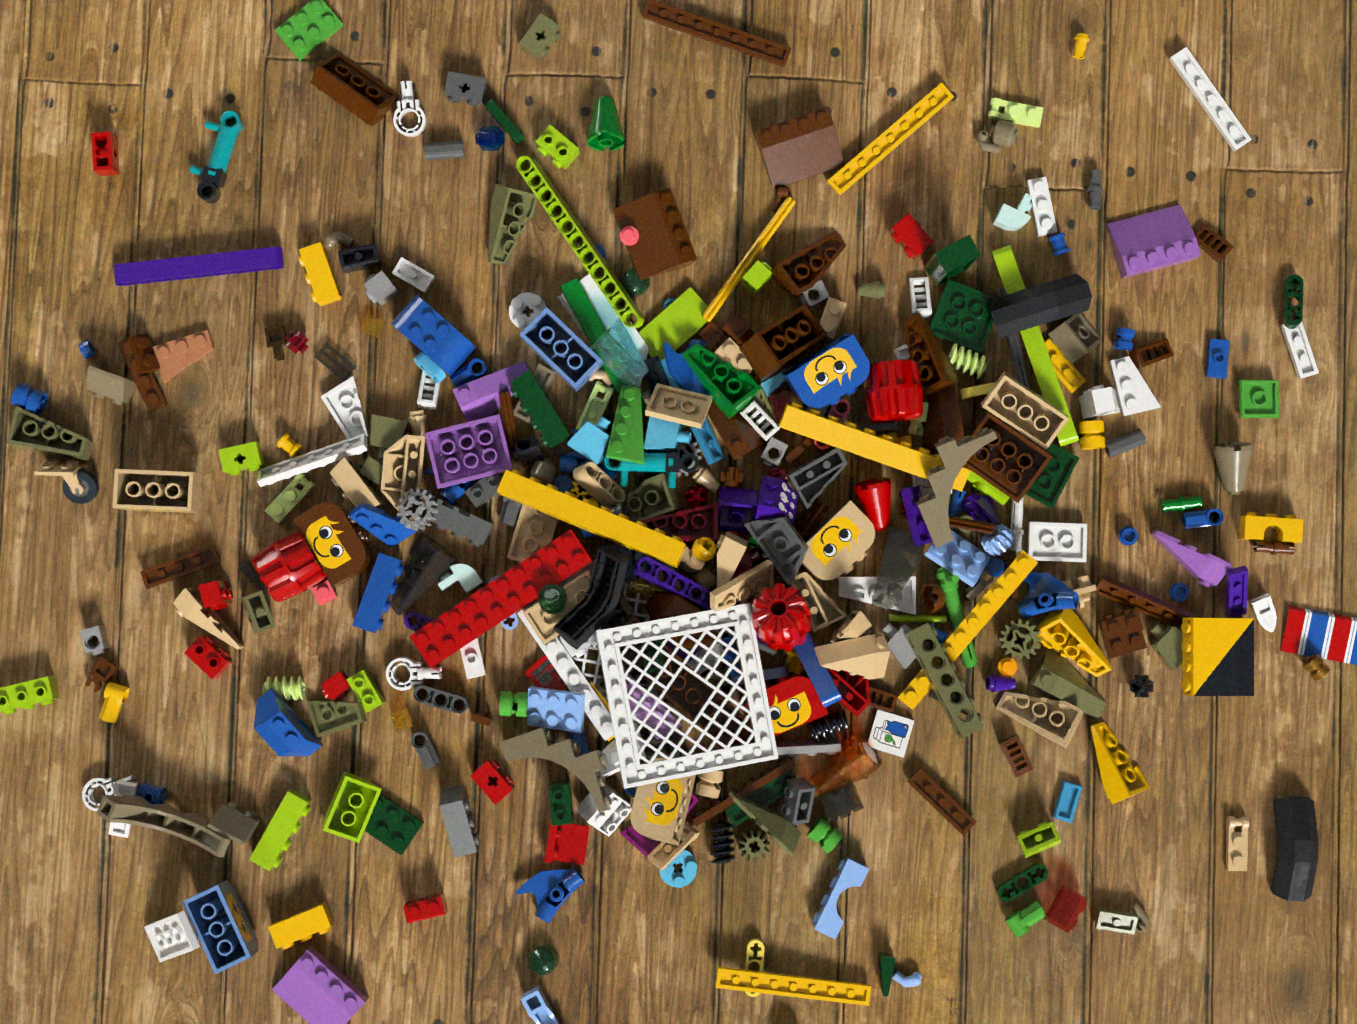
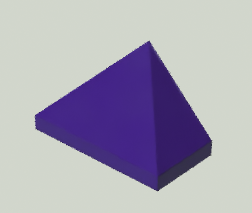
M971 493L962 501L960 508L968 516L972 517L973 520L993 524L999 521L992 498Z

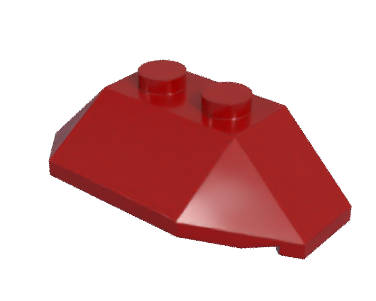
M801 662L799 665L805 670V668H804V666H803V664H802V662ZM828 669L842 697L838 702L858 717L871 703L869 680L864 679L863 676L858 674L855 676L850 675L849 672L844 670Z

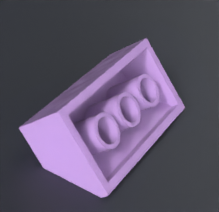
M627 674V677L636 682L631 675ZM625 679L628 693L633 684ZM636 687L630 696L639 702L645 692ZM647 695L642 704L651 709L656 700ZM629 699L630 710L633 711L637 704ZM658 703L653 712L662 718L667 710ZM639 707L635 712L636 718L643 721L648 712ZM670 713L664 719L671 725H674L677 721ZM651 714L645 724L654 729L660 720ZM662 722L657 732L666 737L671 728ZM679 722L676 728H680L682 724ZM654 734V737L658 740L660 737Z

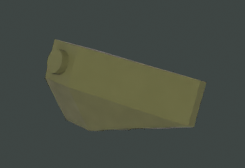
M495 184L491 200L488 262L506 265L516 247V240L520 234H523L526 222L532 218L538 200L535 194Z

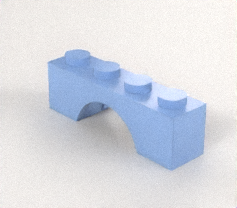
M846 856L845 860L841 859L837 870H839L837 877L831 879L829 884L831 889L828 895L825 894L820 903L822 908L820 912L815 913L812 919L815 930L833 939H836L844 923L836 908L839 895L849 887H861L869 871L866 865Z
M540 985L522 994L521 1001L528 1015L536 1024H560Z

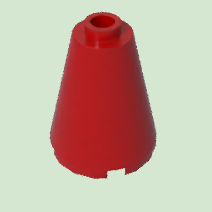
M883 477V481L872 478L853 485L865 516L872 522L876 532L884 531L890 525L892 484L890 477Z

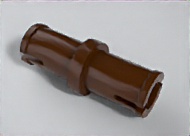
M1255 540L1253 546H1257V548H1253L1254 552H1265L1271 555H1277V553L1293 555L1295 549H1291V547H1295L1294 543L1278 542L1277 540Z

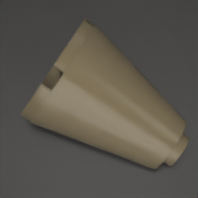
M1249 442L1216 443L1213 445V451L1223 489L1228 491L1229 495L1240 494V491H1243L1245 487L1253 444Z

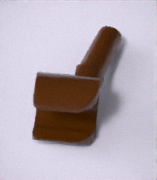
M779 187L776 201L772 208L773 212L777 211L781 197L787 198L788 187Z

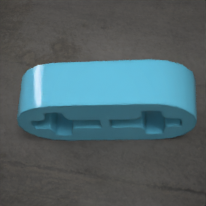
M420 352L413 359L416 365L436 383H440L446 378L445 372L424 353Z

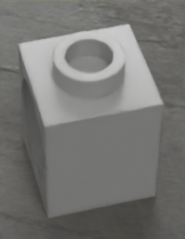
M820 280L798 297L802 306L806 304L810 309L827 301L830 296L823 281ZM814 291L818 294V298L811 300L808 297V293Z
M771 437L760 457L763 460L762 463L770 468H773V466L777 467L789 445ZM770 449L778 451L779 455L776 459L769 457L768 451Z
M104 625L80 630L85 653H92L94 656L102 654L104 649L110 648ZM94 636L99 640L97 646H94L92 643Z

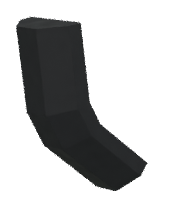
M1074 274L990 300L989 305L995 327L1001 338L1041 324L1088 311L1092 294L1088 282L1078 274Z
M598 549L590 586L586 594L553 627L576 650L609 620L620 601L629 558L619 552Z
M1297 796L1278 798L1273 801L1277 835V856L1271 892L1273 895L1287 901L1304 902L1312 896L1318 863L1319 841L1314 801L1307 797Z

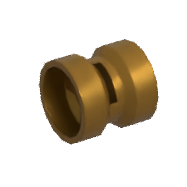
M1318 654L1312 655L1302 664V667L1311 673V677L1315 681L1320 680L1330 671L1327 664L1321 662Z

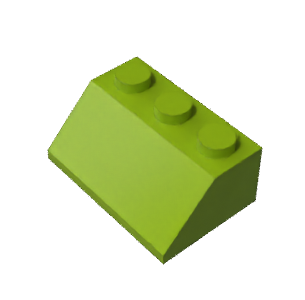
M344 771L321 824L322 830L360 843L382 788L359 776Z

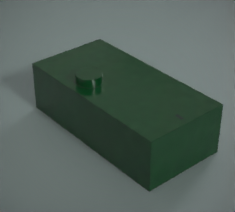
M969 234L931 255L924 268L934 287L968 270L981 254Z

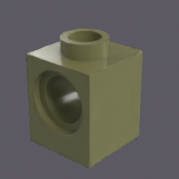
M369 456L360 463L359 473L381 486L383 464Z

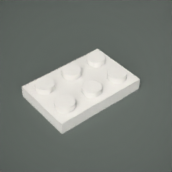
M1028 522L1027 554L1036 561L1086 562L1087 524Z

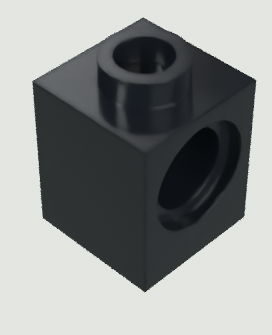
M535 434L513 442L516 449L513 450L516 462L520 460L522 467L531 465L538 460H544Z

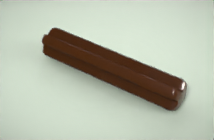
M504 391L499 393L505 431L509 448H515L513 442L519 439L510 392Z

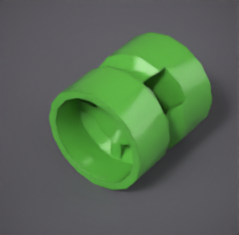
M501 691L499 715L511 716L515 714L516 717H527L528 692L513 694L512 691Z
M822 816L810 828L807 836L812 841L819 842V847L826 853H829L842 839L843 834L836 827L831 828V823Z

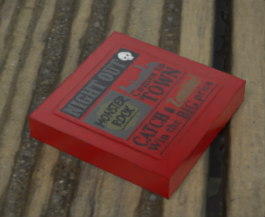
M546 655L524 672L536 687L563 690L567 687Z

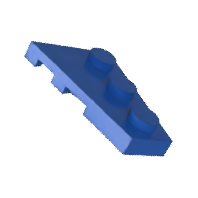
M364 502L349 513L351 519L391 548L416 532L413 529L406 528L405 524L400 523L401 517L396 516L394 518L385 514L384 510Z

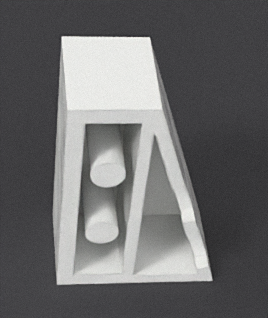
M1104 385L1094 386L1088 389V391H1084V395L1078 397L1083 419L1120 412L1116 390L1112 387L1104 388Z

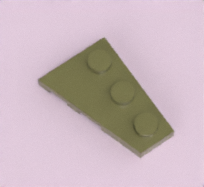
M306 701L317 738L367 721L362 702Z

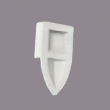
M1266 593L1249 600L1259 623L1267 631L1273 632L1277 616L1271 596Z

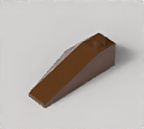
M916 313L904 321L906 345L909 346L910 354L908 360L916 361L918 365L923 398L944 391L959 382L950 360L920 313Z
M712 400L707 414L733 462L767 444L740 414L741 410L728 419Z

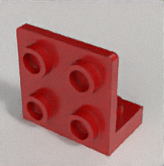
M551 821L544 862L552 863L554 860L583 865L590 827L573 823L552 826Z

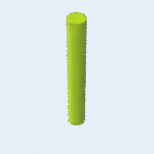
M889 614L888 622L946 623L947 616Z

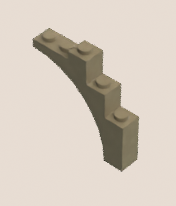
M981 429L973 437L968 435L960 438L959 443H956L953 437L945 436L940 438L938 443L934 444L943 466H933L928 469L929 472L925 473L934 495H923L916 504L935 548L954 540L949 526L948 515L949 498L954 481L961 468L974 453L984 445L997 439L993 429Z
M543 727L500 742L505 761L541 758L562 765L574 773L586 786L599 812L611 810L612 800L605 790V777L600 773L607 770L606 765L608 764L607 757L602 751L596 750L580 756L581 749L575 739H567L553 744L554 737L552 732L548 728Z
M103 795L97 814L108 822L139 825L166 832L194 843L217 857H224L231 840L208 828L207 826L210 821L199 813H181L169 804H151L141 796Z

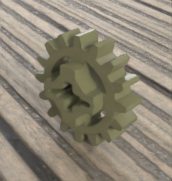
M1022 617L1019 618L1018 622L1012 619L1011 625L1006 623V629H1002L1000 632L1004 635L999 638V641H1004L1001 648H1007L1005 654L1007 655L1011 652L1012 659L1016 655L1019 656V660H1022L1023 656L1030 659V653L1036 655V649L1041 647V644L1037 643L1042 641V637L1038 636L1041 630H1035L1037 624L1030 625V619H1027L1026 622H1023ZM1012 630L1013 637L1008 639V634ZM1018 636H1020L1021 638L1024 637V641L1022 642L1021 640H1017ZM1034 639L1033 645L1029 648L1028 641Z

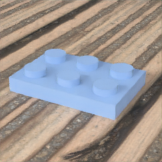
M952 530L953 541L936 548L933 542H931L924 555L953 575H957L959 579L971 587L976 584L991 557Z
M534 686L528 688L527 725L576 733L584 731L585 694Z

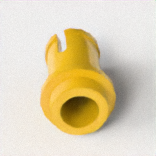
M1078 33L1074 37L1076 42L1072 57L1084 59L1089 38L1087 34Z

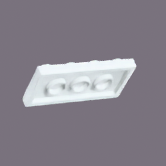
M184 910L144 927L160 962L200 947L198 936L193 932L190 918L185 914Z

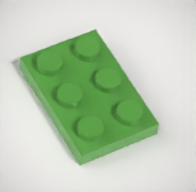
M311 0L279 26L275 32L301 61L344 25L323 0Z

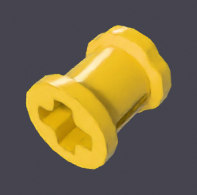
M286 433L281 437L276 446L284 449L290 458H294L300 452L303 445L296 443Z

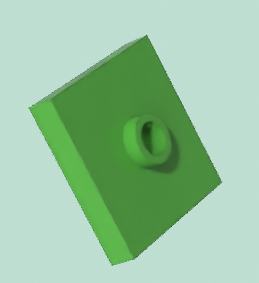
M1238 380L1239 418H1279L1278 380Z

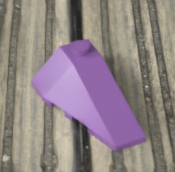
M525 361L453 389L467 422L492 416L501 407L499 393L509 391L511 397L513 396L509 389L512 387L510 381L528 371Z
M1158 530L1151 532V535L1194 578L1199 580L1198 583L1205 587L1217 586L1226 575V571L1232 567V564L1210 553H1198V548L1192 545L1185 544L1182 546L1180 540Z

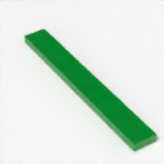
M578 278L561 285L559 288L595 354L603 361L602 367L618 396H620L622 385L636 387ZM641 396L642 416H643V415H645V410H646L647 405L645 404V402H644V400H643V398H642V396Z

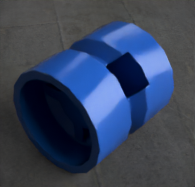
M21 382L12 393L11 404L22 409L26 408L28 412L38 416L45 409L49 396L47 393L39 389L34 390L32 386Z

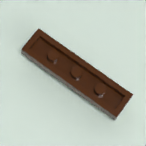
M128 338L117 343L148 412H154L168 405L154 373H139Z
M210 545L140 571L146 589H151L221 562L215 545Z
M921 768L907 780L963 836L976 823Z

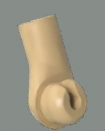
M602 368L589 379L592 382L596 379H602L608 387L612 385L605 370Z

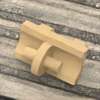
M1088 575L1077 578L1079 588L1073 589L1071 580L1062 581L1070 589L1078 593L1079 609L1084 608V602L1090 600L1088 595L1082 596L1081 594L1097 590L1096 585H1092Z

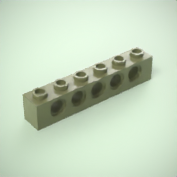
M926 623L905 634V637L960 740L984 728L982 725L984 721L981 715L975 712L971 696L966 695L962 679L960 677L957 678L953 662L951 660L948 661L944 645L939 643L936 638L937 632L935 628ZM926 640L931 643V650L924 649L923 641ZM933 658L940 660L941 665L939 668L933 666ZM942 675H946L949 677V685H944L942 683ZM952 692L959 696L957 703L953 702L950 698ZM961 710H965L968 713L967 720L961 719Z

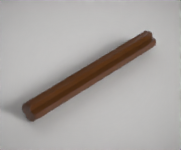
M905 508L900 509V518L907 519ZM949 516L950 527L988 534L994 532L995 524Z

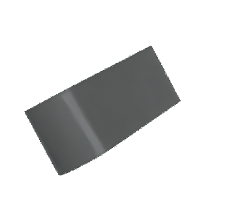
M429 685L418 686L413 692V697L417 702L457 714L467 711L470 706L467 697ZM421 688L426 689L428 693L426 699L419 697L418 693ZM439 694L446 696L445 704L438 703L437 696ZM461 699L464 701L465 707L463 710L456 708V700Z

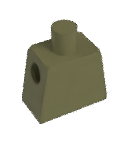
M372 414L370 445L379 448L377 459L383 460L384 451L404 435H407L410 427L408 421Z
M1157 623L1150 629V632L1156 637L1151 643V647L1169 670H1175L1182 663L1181 645L1183 642V632L1175 626H1168L1164 630Z

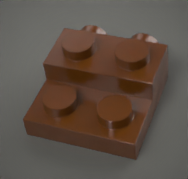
M1130 608L1121 611L1122 615L1114 616V614L1103 616V620L1098 621L1108 658L1111 659L1147 648L1142 632L1144 629L1138 611H1133Z

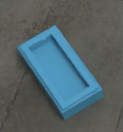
M1062 781L1052 815L1053 818L1068 823L1073 822L1083 786Z

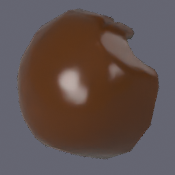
M927 582L922 586L919 596L924 598L922 608L927 613H934L945 605V592L939 584Z

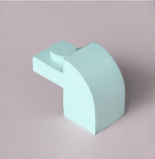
M1025 193L1017 209L1003 204L993 225L1006 231H1015L1022 228L1031 218L1030 215L1025 213H1028L1033 205L1030 202L1033 196Z
M455 564L450 566L453 574L451 575L449 572L441 577V582L438 583V586L444 591L459 581L466 593H469L483 584L484 581L472 566Z

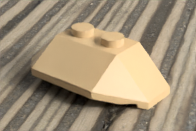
M404 435L383 453L380 491L398 512H401V510L397 506L402 504L399 499L405 498L404 493L410 494V489L417 490V488H421L425 436Z

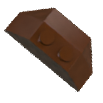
M654 591L645 604L651 621L702 612V610L676 593ZM715 629L709 630V632L717 637L718 632ZM703 632L692 633L689 635L698 640ZM706 633L701 643L709 648L715 639ZM684 635L670 638L679 643ZM688 637L682 643V646L686 649H692L695 645V642ZM698 645L696 649H704V648H702L700 645Z

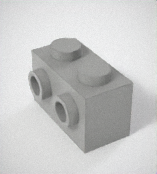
M383 271L370 275L366 279V283H364V286L367 288L364 292L374 304L378 302L382 306L399 293Z

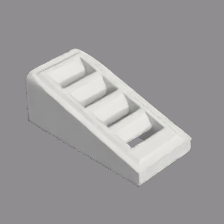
M928 277L909 278L912 316L920 313L922 318L931 317L932 307ZM914 285H925V287L914 288ZM925 292L924 295H915V293ZM926 300L923 303H916V301Z
M422 371L417 407L437 410L440 383L426 378L428 375ZM425 383L435 384V387L425 386ZM424 391L434 392V395L424 393Z
M755 400L740 412L765 442L780 430V427ZM754 408H756L757 411H756L753 415H751L750 417H748L747 414H748L751 410H753ZM761 413L762 417L754 423L752 420ZM766 419L768 422L759 428L758 425ZM771 425L773 428L764 434L763 431Z

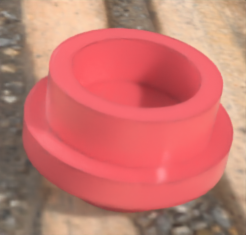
M632 226L624 227L620 232L622 243L628 246L637 243L639 239L638 230Z

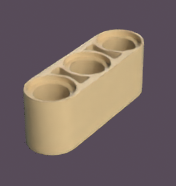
M587 462L574 469L573 477L576 482L604 507L614 506L625 500L624 490L595 463Z

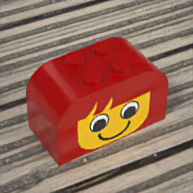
M786 675L776 678V682L773 684L765 683L774 736L828 714L811 680L805 676L792 675L787 677ZM747 698L743 703V707L748 709ZM743 710V714L746 717L748 713ZM749 718L748 727L752 729L751 720Z

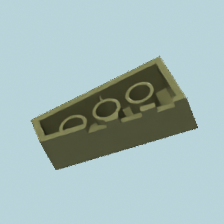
M18 406L15 407L6 442L18 449L83 461L90 460L94 444L89 439L23 410Z

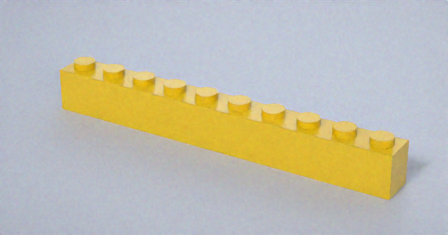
M796 402L786 403L779 422L780 428L927 479L925 473L929 472V468L936 465L943 466L939 455L930 454V450L919 447L918 450L912 448V444L903 440H901V443L893 441L894 437L883 434L882 437L875 434L876 431L865 427L862 430L857 428L858 425L849 421L846 424L839 422V418L833 415H828V417L822 416L820 411L810 408L809 411L802 409L803 405ZM967 463L961 468L952 487L961 492L970 473V469L966 467Z
M512 469V472L505 471L497 489L499 495L670 566L678 567L686 549L683 539L677 536L668 537L665 535L666 532L657 528L651 530L643 522L637 521L634 523L629 521L630 518L624 514L619 513L618 516L612 514V510L607 507L593 506L594 503L590 500H578L573 493L566 491L564 494L559 492L557 487L551 484L547 486L540 484L541 481L534 477L525 478L523 473Z

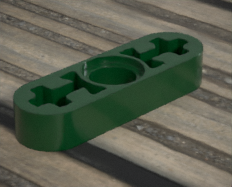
M490 97L482 103L517 145L525 140L521 132Z
M1295 274L1288 276L1284 283L1283 324L1289 329L1297 328L1303 319L1304 282L1299 275ZM1292 281L1297 285L1294 292H1291L1293 290V285L1290 284ZM1288 299H1297L1298 305H1290ZM1293 311H1295L1293 318L1296 320L1294 323L1289 319Z
M1041 863L1032 864L1001 883L996 890L997 896L1005 902L1015 899L1044 881L1048 877L1047 867ZM1036 868L1043 869V871L1041 872V877H1039L1038 875L1032 877L1034 879L1033 882L1031 878L1027 875L1028 872L1030 873V875L1035 874ZM1020 877L1027 878L1028 883L1025 887L1021 888L1017 885V880ZM1012 882L1014 887L1018 889L1017 892H1015L1014 889L1010 890L1008 892V897H1006L1005 895H1001L1003 893V888H1006L1007 890L1012 888V886L1010 885V883Z

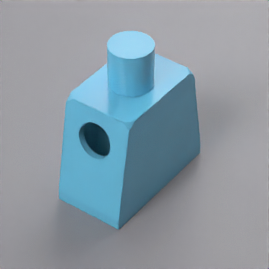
M601 416L596 425L587 421L568 441L567 445L595 464L600 465L610 440V435L605 431L611 422Z
M649 417L644 443L646 452H677L679 443L690 444L691 432L682 431V424Z

